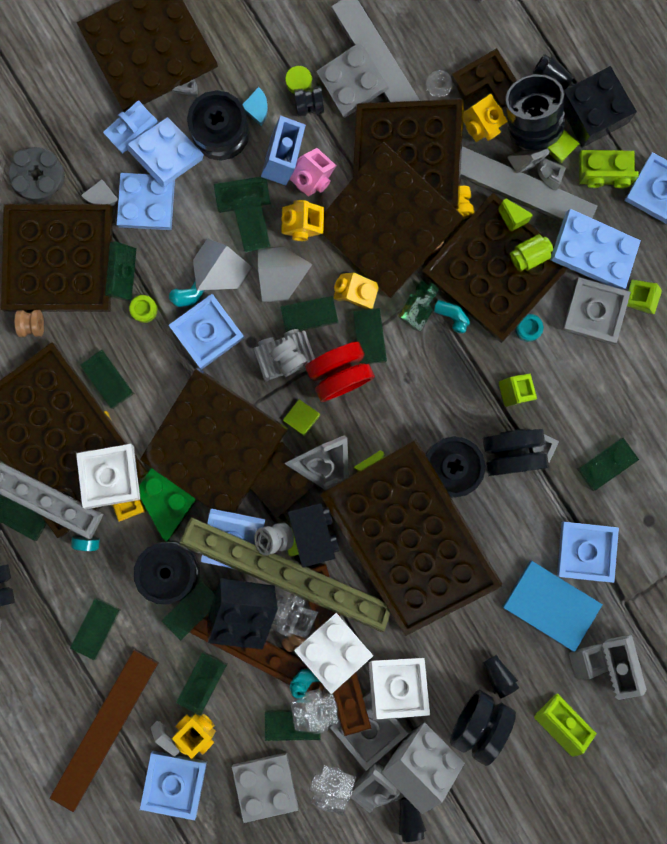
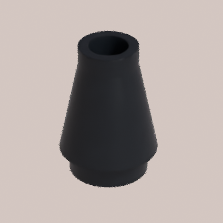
M544 54L533 70V74L547 75L556 79L564 90L568 88L574 78L552 55L549 57Z
M497 655L483 662L494 694L497 693L500 699L519 689L516 683L518 681L517 678Z
M407 798L399 799V835H402V842H414L425 839L424 832L426 828L420 812Z

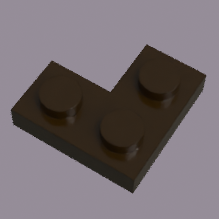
M497 48L452 73L450 78L463 100L487 88L501 108L506 106L507 91L517 81Z

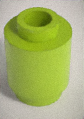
M538 234L515 246V250L510 252V257L518 271L521 272L524 269L528 271L549 260L553 246L547 237H542Z

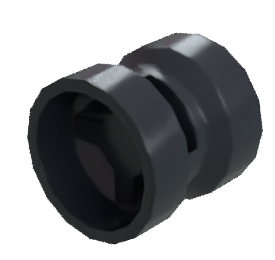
M321 86L312 87L308 91L302 88L294 89L298 117L306 116L308 112H314L315 114L324 113Z

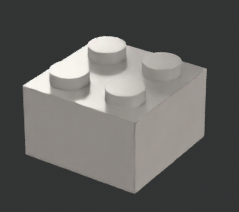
M424 722L408 733L381 773L421 814H424L444 801L465 763Z

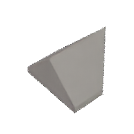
M208 238L193 259L197 291L238 290L252 269V266L228 246Z
M285 247L258 249V273L262 302L289 300L312 264Z
M341 436L324 443L284 464L324 490H327L349 477L347 437Z
M377 762L363 773L348 794L351 799L369 813L376 807L406 798L381 773L384 767Z

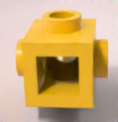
M492 94L478 101L463 113V122L466 130L475 142L486 138L487 141L491 140L501 133L499 127L508 122L502 108L497 104Z
M296 200L292 205L282 207L281 233L292 236L294 241H307L308 237L323 234L324 207L305 200Z
M196 712L192 717L186 714L176 724L175 727L178 731L172 740L181 753L188 755L192 759L198 752L203 755L214 744L212 738L216 732L213 729L215 725L205 714L200 715ZM192 728H194L200 735H194L192 733Z

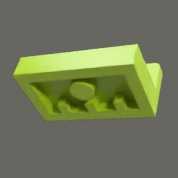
M581 150L579 153V184H587L589 188H599L604 185H614L615 188H627L639 178V172L635 171L634 151Z

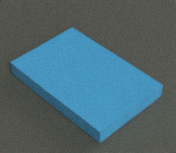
M530 560L502 607L575 652L603 604Z

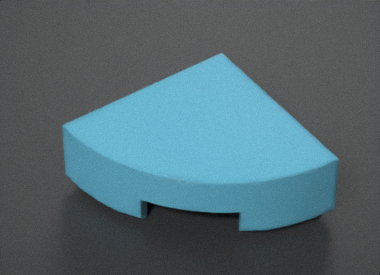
M258 87L242 105L245 113L262 126L267 118L268 105L265 94Z

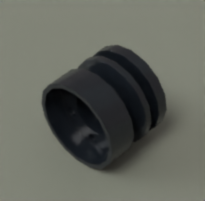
M533 74L519 79L507 91L508 131L510 139L517 146L529 150H539L556 143L562 136L565 126L564 91L562 85L556 79L547 75Z

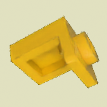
M354 272L341 274L334 285L335 293L333 299L337 301L345 300L365 309H373L379 287L377 282Z

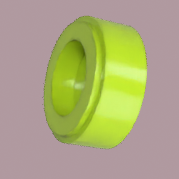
M294 66L289 69L286 74L288 90L295 94L294 89L310 90L312 86L310 71L303 66Z
M139 295L131 301L129 311L136 321L148 323L156 317L158 308L151 297Z

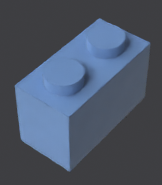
M280 115L271 135L261 177L285 186L287 185L296 167L305 124Z

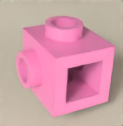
M316 148L297 159L296 167L290 180L299 191L309 197L317 191L323 192L331 182L328 178L337 165Z

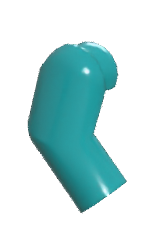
M194 281L190 289H173L169 293V300L178 307L192 306L198 302L205 290L197 291L196 282Z
M309 668L299 670L291 681L290 691L294 698H303L312 682H320Z

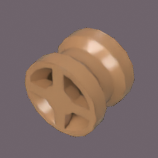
M17 310L15 314V330L18 337H26L28 334L42 337L44 318L41 310H33L31 313Z

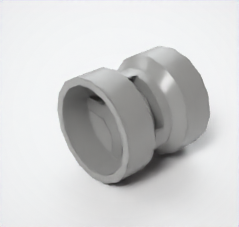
M292 338L284 341L270 352L274 361H280V370L285 377L295 373L308 362L303 354H299L298 351L296 352L297 345Z
M278 523L272 527L259 528L255 533L254 540L259 553L268 556L277 551L289 550L293 546L294 536L289 525Z

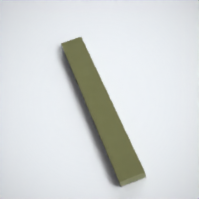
M192 517L190 518L179 545L268 584L275 585V587L379 632L385 631L391 612L384 601L309 568H302V565L277 554L262 555L257 550L256 545Z

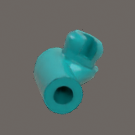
M441 300L437 301L434 312L450 317L454 321L452 329L460 334L465 333L470 321L462 309L457 305Z

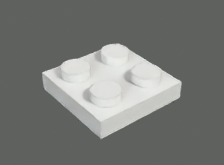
M132 444L76 453L82 508L90 509L140 500L135 453Z
M337 613L294 650L330 694L373 657L372 653Z
M424 658L368 662L373 720L430 715Z

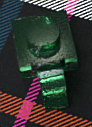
M420 281L416 287L417 295L411 294L398 317L413 330L421 332L433 311L429 304L437 295L438 288L432 283L428 286L425 282Z

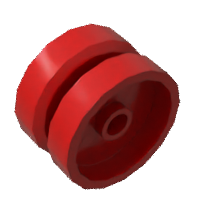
M352 342L332 349L305 365L310 380L324 379L315 388L320 402L342 396L375 378L369 364L355 365L365 355L359 342Z

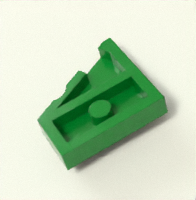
M152 468L139 485L140 499L163 540L169 542L197 499Z

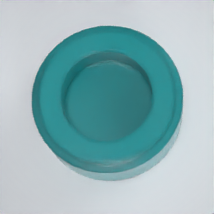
M528 314L515 328V332L522 341H535L543 333V322L538 316Z
M73 536L71 547L79 551H96L99 549L100 538L92 537V539H88L84 536Z

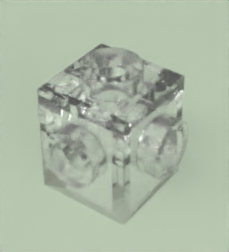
M293 594L290 595V598L278 595V610L273 624L277 626L276 631L285 636L291 637L294 634L307 638L318 612L306 606V600Z
M312 690L306 692L304 698L290 702L295 730L319 734L328 731V726L338 723V708L333 694H323L321 690Z
M324 765L320 775L314 774L309 789V791L314 792L311 804L318 806L323 811H332L343 815L350 801L356 777L342 772L339 768Z

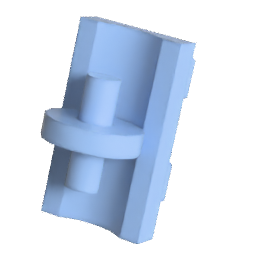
M138 100L125 113H119V118L103 133L123 154L127 151L128 143L151 129L158 121Z

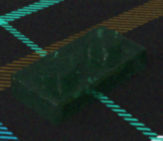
M261 176L214 184L219 213L271 204L267 179Z
M623 437L581 465L577 470L592 491H596L637 462L639 458Z
M203 651L176 703L201 716L228 664Z

